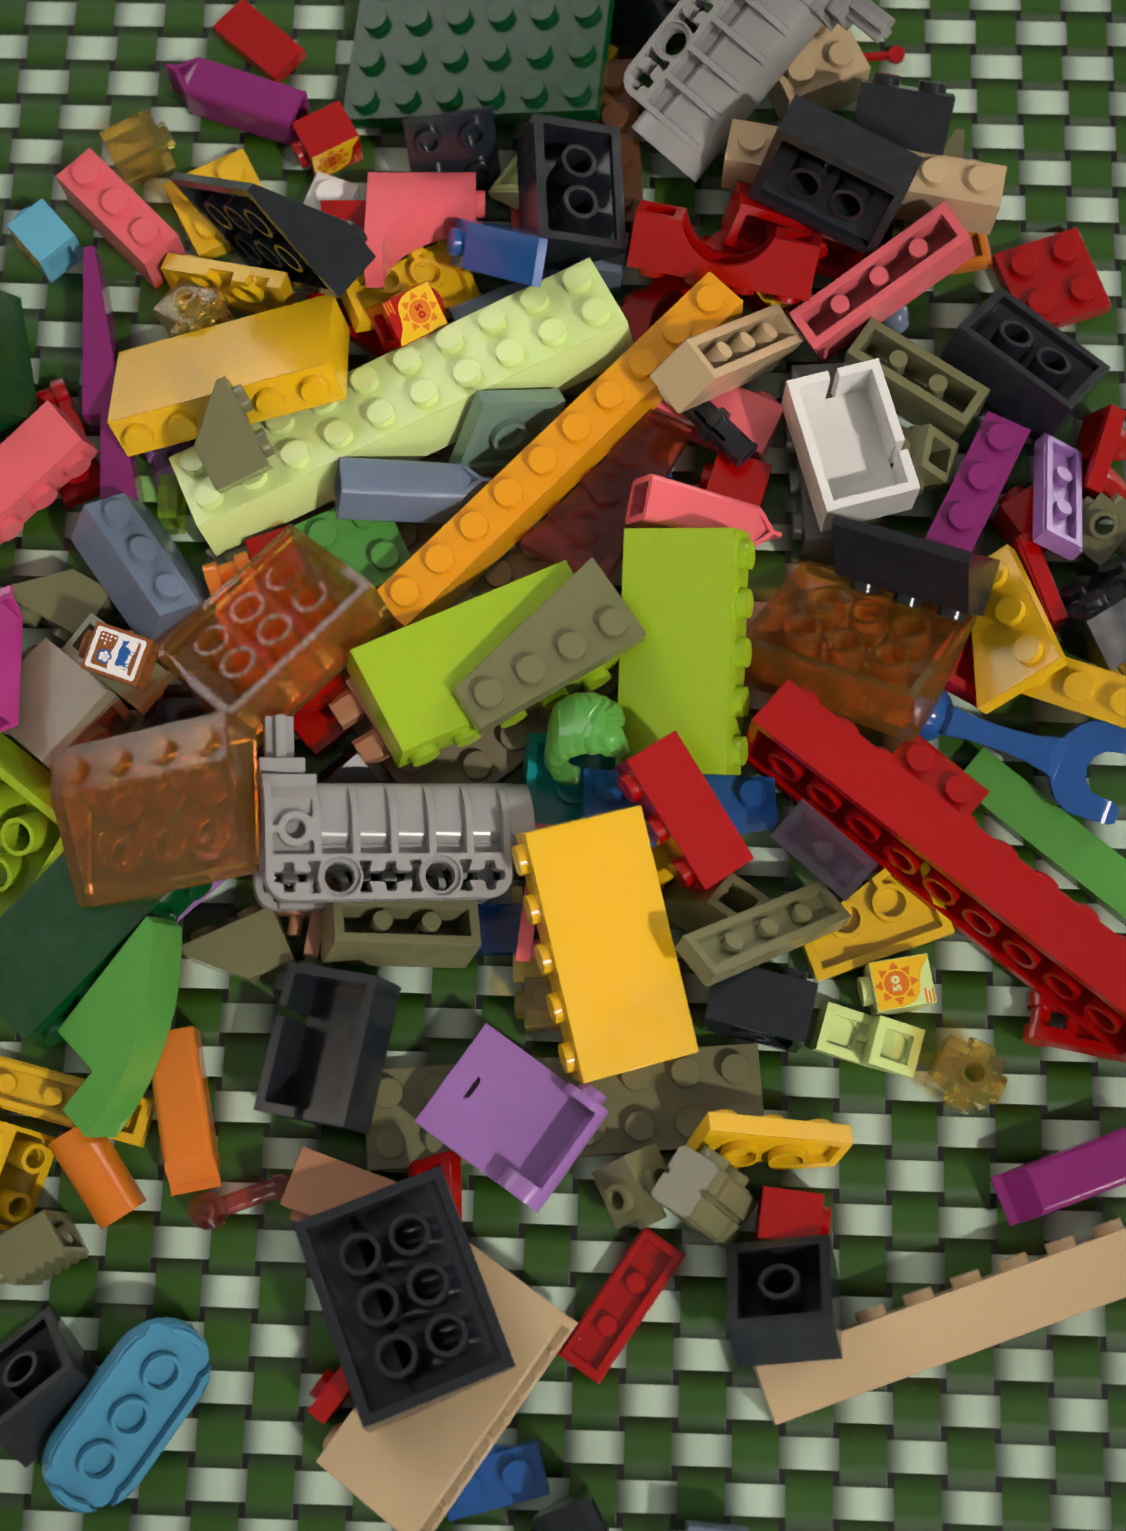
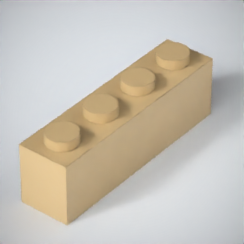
M777 303L686 339L650 377L658 386L664 401L673 406L677 413L680 414L769 374L806 339Z

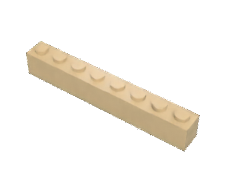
M1120 1217L1091 1227L1094 1234L1091 1238L1076 1243L1072 1234L1044 1244L1047 1254L1029 1260L1026 1252H1021L997 1261L1000 1271L981 1277L979 1269H975L950 1278L953 1288L934 1294L931 1286L905 1294L902 1296L905 1305L886 1312L883 1303L854 1313L857 1323L841 1328L843 1359L752 1366L771 1421L778 1425L1125 1298L1126 1225H1123Z

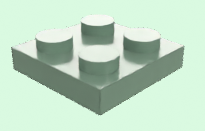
M559 389L476 391L449 463L464 464L477 474L499 473L561 414L566 403L564 396Z

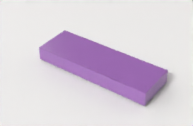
M1044 433L1034 443L1033 542L1073 561L1082 553V452Z

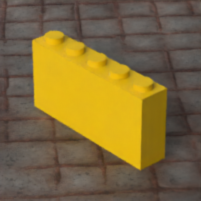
M322 295L119 352L107 423L126 455L130 457L197 439L215 382L223 376H226L233 387L240 383L243 386L254 409L246 413L251 424L346 399L350 329L336 298L330 295Z
M641 805L624 807L515 834L518 845L512 846V858L518 875H525L529 895L523 896L524 909L530 925H537L541 944L535 945V955L541 973L543 975L548 974L552 993L547 994L546 1000L553 1023H560L564 1043L558 1044V1052L565 1073L571 1072L572 1078L582 1083H587L699 1052Z

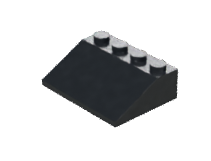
M175 172L169 178L247 266L287 272L292 287L340 298L376 257L365 244L368 240L366 234L354 222L342 220L254 183Z
M441 1166L293 1223L363 1429L368 1433L419 1413L516 1367Z

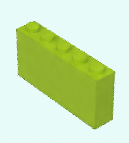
M735 527L624 528L622 599L646 632L643 642L619 655L618 705L622 707L625 716L623 731L630 747V754L627 758L676 730L702 774L741 775V765H745L748 758V741L745 736H742L743 716L748 715L750 708V693L748 688L744 687L745 667H749L752 658L751 642L749 638H746L747 618L752 616L754 607L753 593L751 589H748V569H753L755 563V545L750 540V533ZM616 757V765H618L621 761Z
M566 560L349 651L346 669L398 768L409 763H413L415 767L422 766L440 755L439 750L455 743L458 747H464L474 743L484 735V733L482 735L478 734L454 698V688L574 575ZM619 656L500 724L501 728L517 724L527 716L526 712L541 705L545 710L553 708L558 701L569 695V693L585 687L586 691L601 687L611 679V673Z

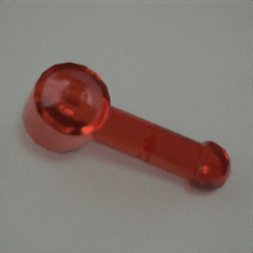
M275 1174L270 1180L223 1196L210 1191L202 1192L191 1201L188 1209L189 1218L200 1229L208 1231L217 1230L225 1224L230 1214L276 1198L282 1199L290 1177L285 1174Z

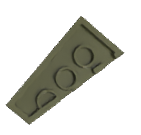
M591 557L454 688L453 696L478 734L482 735L643 642L646 632L597 562Z

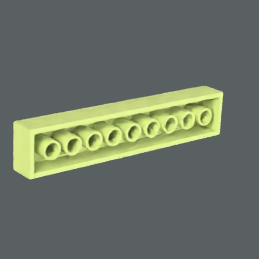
M589 257L543 279L541 287L528 286L433 331L402 348L393 350L349 371L347 375L346 399L251 424L254 431L263 427L276 454L268 457L273 469L222 494L217 492L194 446L168 458L196 526L214 554L218 556L245 543L247 539L264 534L335 500L334 481L339 457L417 461L457 442L476 391L559 389L562 392L606 371L633 345L629 325Z

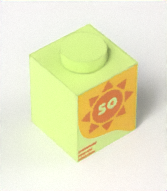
M927 953L869 962L862 970L863 977L857 978L862 1007H870L871 1016H886L929 1009L937 1003Z

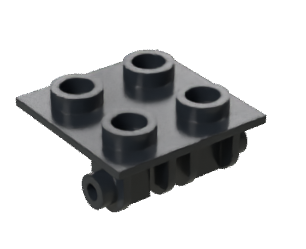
M492 105L402 120L411 172H476V190L485 191L490 190L501 175Z

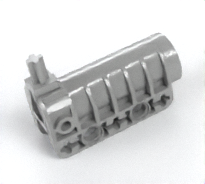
M680 0L629 64L624 73L623 82L626 91L645 108L632 128L696 183L728 143L732 119L746 121L822 25L832 31L839 24L848 31L854 24L872 40L879 43L882 38L887 39L892 33L890 28L896 21L872 0H709L713 5L709 13L703 10L700 11L697 6L700 0ZM686 18L698 27L695 32L684 23ZM676 33H684L686 35V45L683 50L676 55L666 54L665 47L670 38ZM656 56L668 65L665 70L654 61ZM643 73L648 76L650 75L654 81L650 88L641 86V83L638 81L639 76Z
M275 714V716L264 717V758H259L254 765L255 783L252 796L253 892L260 906L275 912L324 911L327 903L477 900L478 906H480L488 899L496 898L508 890L513 876L512 846L518 845L515 834L535 829L532 798L528 787L524 783H317V774H305V758H294L293 716ZM493 871L500 872V880L494 882ZM443 872L450 873L448 882H451V884L448 887V889H446V881ZM346 873H351L352 875L351 886L349 885ZM395 873H402L401 881L394 884L393 891H388L386 883L396 882L397 877ZM426 873L434 879L436 890L427 883ZM467 873H472L473 880L465 882L468 891L461 890L463 880L467 878ZM297 874L306 875L304 882H299ZM325 874H330L337 879L340 886L339 892H335L327 886ZM371 874H377L378 881H369ZM274 875L280 876L281 883L274 881ZM414 875L419 892H412L411 890L413 885L411 880ZM314 880H315V884H316V888H317V890H318V893H314V890H313ZM368 882L366 884L368 891H360L362 883ZM283 884H295L292 887V892H284Z

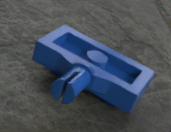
M538 1439L516 1445L495 1443L448 1511V1520L452 1521L550 1495V1487Z

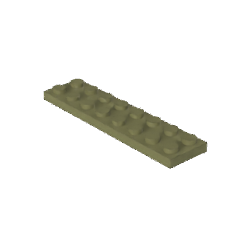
M758 1043L698 1047L699 1052L587 1082L607 1097L602 1106L609 1111V1114L578 1157L629 1154L654 1143L657 1144L660 1152L676 1151L680 1146H685L707 1112L726 1109L735 1111L740 1115L763 1116L764 1108ZM560 1057L535 1058L564 1081L576 1087L581 1083L572 1078L571 1072L565 1073ZM456 1064L383 1069L369 1135L366 1134L367 1171L408 1169L413 1161L449 1150L454 1152L414 1121ZM461 1157V1165H472Z

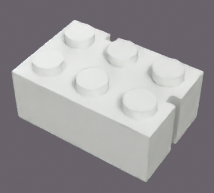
M879 358L837 368L831 389L832 397L827 399L825 398L830 383L828 371L786 381L781 405L820 532L832 529L834 515L867 521L911 510L920 491V485L908 449L901 450L905 438Z

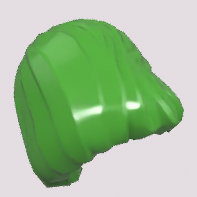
M578 692L567 695L553 706L547 727L544 764L555 781L566 786L577 785L582 781L580 768L568 762L570 758L578 755L602 754L606 757H617L621 762L628 757L630 747L623 731L625 716L622 707L608 697L593 692Z

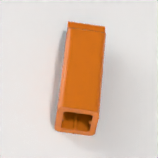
M194 1026L172 1029L169 1031L165 1048L151 1081L164 1169L169 1182L171 1196L221 1187L222 1185L220 1158L200 1030Z

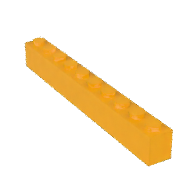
M709 271L372 594L379 611L397 629H401L448 609L664 400L660 395L658 386L651 379L650 375L686 339L742 318L743 300Z

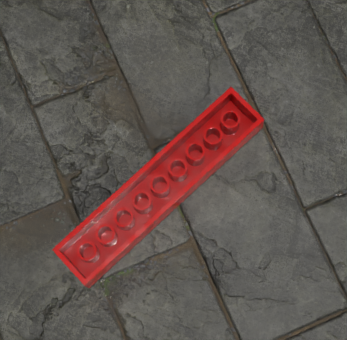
M788 679L751 720L746 734L748 741V758L746 763L764 777H775V786L878 868L881 870L886 868L893 879L934 912L937 909L952 922L956 930L1033 991L1050 1001L1067 1018L1070 1017L1078 1023V1026L1096 1041L1102 1042L1126 1064V936L1114 933L1100 922L1099 916L1092 908L1086 904L1073 901L1060 891L1058 884L1051 876L1039 870L1035 871L1018 858L1015 849L1007 842L994 839L979 828L977 821L970 813L961 808H954L938 796L936 788L930 782L921 777H914L902 768L897 758L890 751L880 746L875 747L860 735L858 728L850 720L842 716L837 717L821 705L820 699L813 691L804 686L798 687ZM926 861L930 871L922 878L919 867ZM930 894L938 901L944 903L946 909L934 905Z

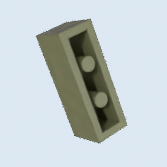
M871 317L848 349L844 363H847L848 366L879 358L895 411L918 425L930 423L959 444L980 414L990 389Z
M477 900L327 903L319 918L322 965L466 968L482 946Z

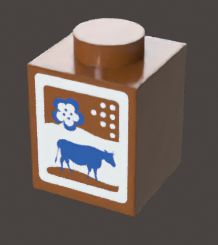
M97 621L94 631L88 630L81 641L78 655L83 661L80 668L104 678L146 691L162 646L152 639Z

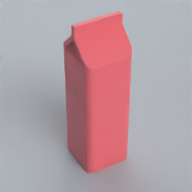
M652 473L639 477L632 483L625 519L626 525L637 528L735 527L750 533V540L754 542L755 547L762 542L782 537V532L774 530L766 514L758 505Z

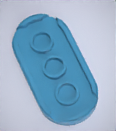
M172 1317L150 1319L128 1331L113 1348L56 1427L43 1452L42 1473L45 1483L53 1497L62 1506L81 1513L97 1511L95 1507H102L108 1503L110 1506H113L123 1501L142 1481L198 1402L210 1379L209 1350L205 1340L193 1326L183 1320Z

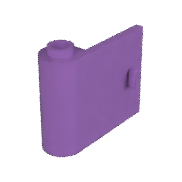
M486 1023L414 1122L538 1213L609 1114V1111L602 1106L607 1097L596 1088L582 1082L576 1087L564 1081Z

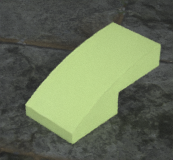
M829 1001L822 1002L809 1050L876 1070L914 1078L925 1030L881 1015L871 1016Z

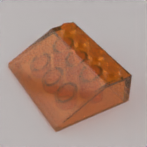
M290 524L159 643L162 647L157 660L227 729L255 752L264 744L265 716H275V714L294 716L347 666L351 649L376 639L396 619L370 581Z
M803 559L746 628V638L750 639L752 646V658L749 667H745L744 685L774 695L789 679L798 687L804 686L813 691L820 699L821 705L837 717L842 716L851 722L913 742L933 714L974 626L977 615L967 614L965 622L937 615L939 605L922 601L920 608L892 601L894 592L878 587L876 595L849 588L851 579L835 574V568Z
M224 710L51 751V801L78 906L88 908L260 873L256 730L228 711Z

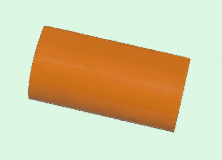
M75 1126L48 1144L100 1230L117 1221L147 1200L108 1137H85Z

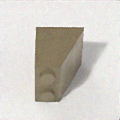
M45 637L38 645L30 646L22 654L19 725L5 731L67 786L74 790L138 720L113 691L88 671L80 668L81 665Z

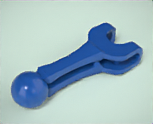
M930 681L912 682L903 687L896 695L892 705V718L896 728L905 737L913 730L926 741L935 740L944 734L947 737L970 740L1003 751L1045 774L1051 795L1064 811L1099 823L1115 824L1119 814L1118 807L1110 800L1102 798L1091 791L1086 781L1087 767L1093 758L1104 752L1126 755V729L1092 719L1077 723L1060 736L1015 730L979 718L958 706H953L952 699L947 691Z

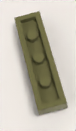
M819 880L683 935L675 949L702 983L708 987L842 929L851 918V915L826 885Z

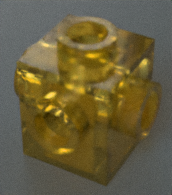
M180 278L153 309V312L166 329L170 338L235 320L227 308L228 300L222 292L211 285L203 287L183 278Z
M950 1035L942 1040L923 1085L942 1094L941 1102L958 1112L969 1114L971 1109L980 1111L986 1108L988 1103L996 1105L1008 1080L1007 1077L1001 1075L1006 1061L996 1057L995 1053L997 1050L981 1040L969 1037L967 1042ZM965 1070L971 1073L972 1082L966 1078Z

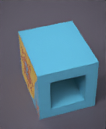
M40 199L32 206L22 209L15 216V219L7 224L18 247L50 283L83 259V250L75 234L43 199Z

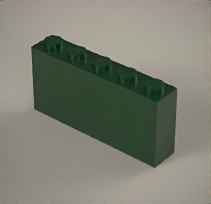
M131 784L0 917V1013L24 1041L48 1051L54 1045L65 1040L57 1030L145 917L151 916L178 921V917L194 901L201 899L210 891L213 881L222 873L151 797Z

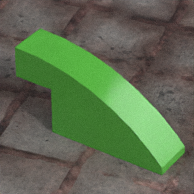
M146 916L57 1030L92 1071L62 1109L85 1137H117L136 1110L153 1078L170 1031L180 982L182 927L175 920Z

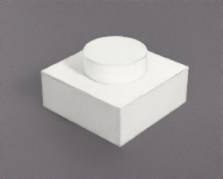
M318 171L303 204L321 211V200H358L360 196L359 185Z

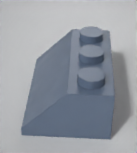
M126 493L91 502L83 506L70 540L134 634L152 639L159 644L219 622L211 595L149 507Z

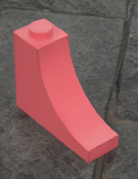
M368 172L364 233L368 240L365 244L376 257L364 270L366 288H384L388 273L405 255L427 244L448 239L450 229L456 228L457 218L470 220L485 218V190H476V172Z

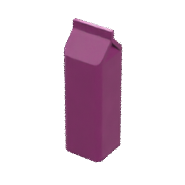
M201 57L190 59L178 65L167 63L165 66L173 92L182 95L190 113L290 146V143L296 141L291 123L310 114L306 91Z
M1126 1126L991 1177L990 1180L1008 1225L1013 1226L1126 1184Z

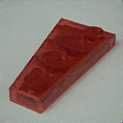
M650 409L610 449V454L595 469L592 468L580 480V484L563 502L560 500L547 513V518L534 531L530 530L519 542L520 549L551 565L566 560L573 574L593 557L606 577L610 579L623 556L624 528H637L625 523L633 481L650 473L668 478L691 438L692 429Z

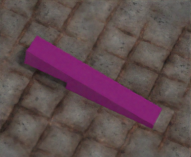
M95 246L83 247L82 415L93 433H100V500L126 493L145 505L137 455L130 457L126 455L107 423L119 346L105 266Z

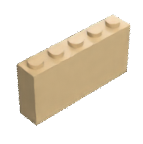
M471 1243L470 1246L516 1367L419 1413L370 1433L363 1429L355 1406L344 1423L337 1424L328 1433L322 1445L324 1451L316 1461V1463L396 1531H435L578 1324L576 1320Z

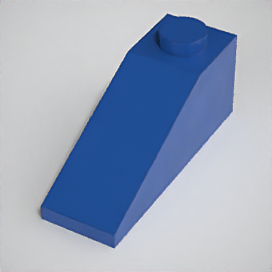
M457 218L456 228H451L448 234L447 254L451 256L450 264L459 268L530 286L541 287L548 239L509 225Z

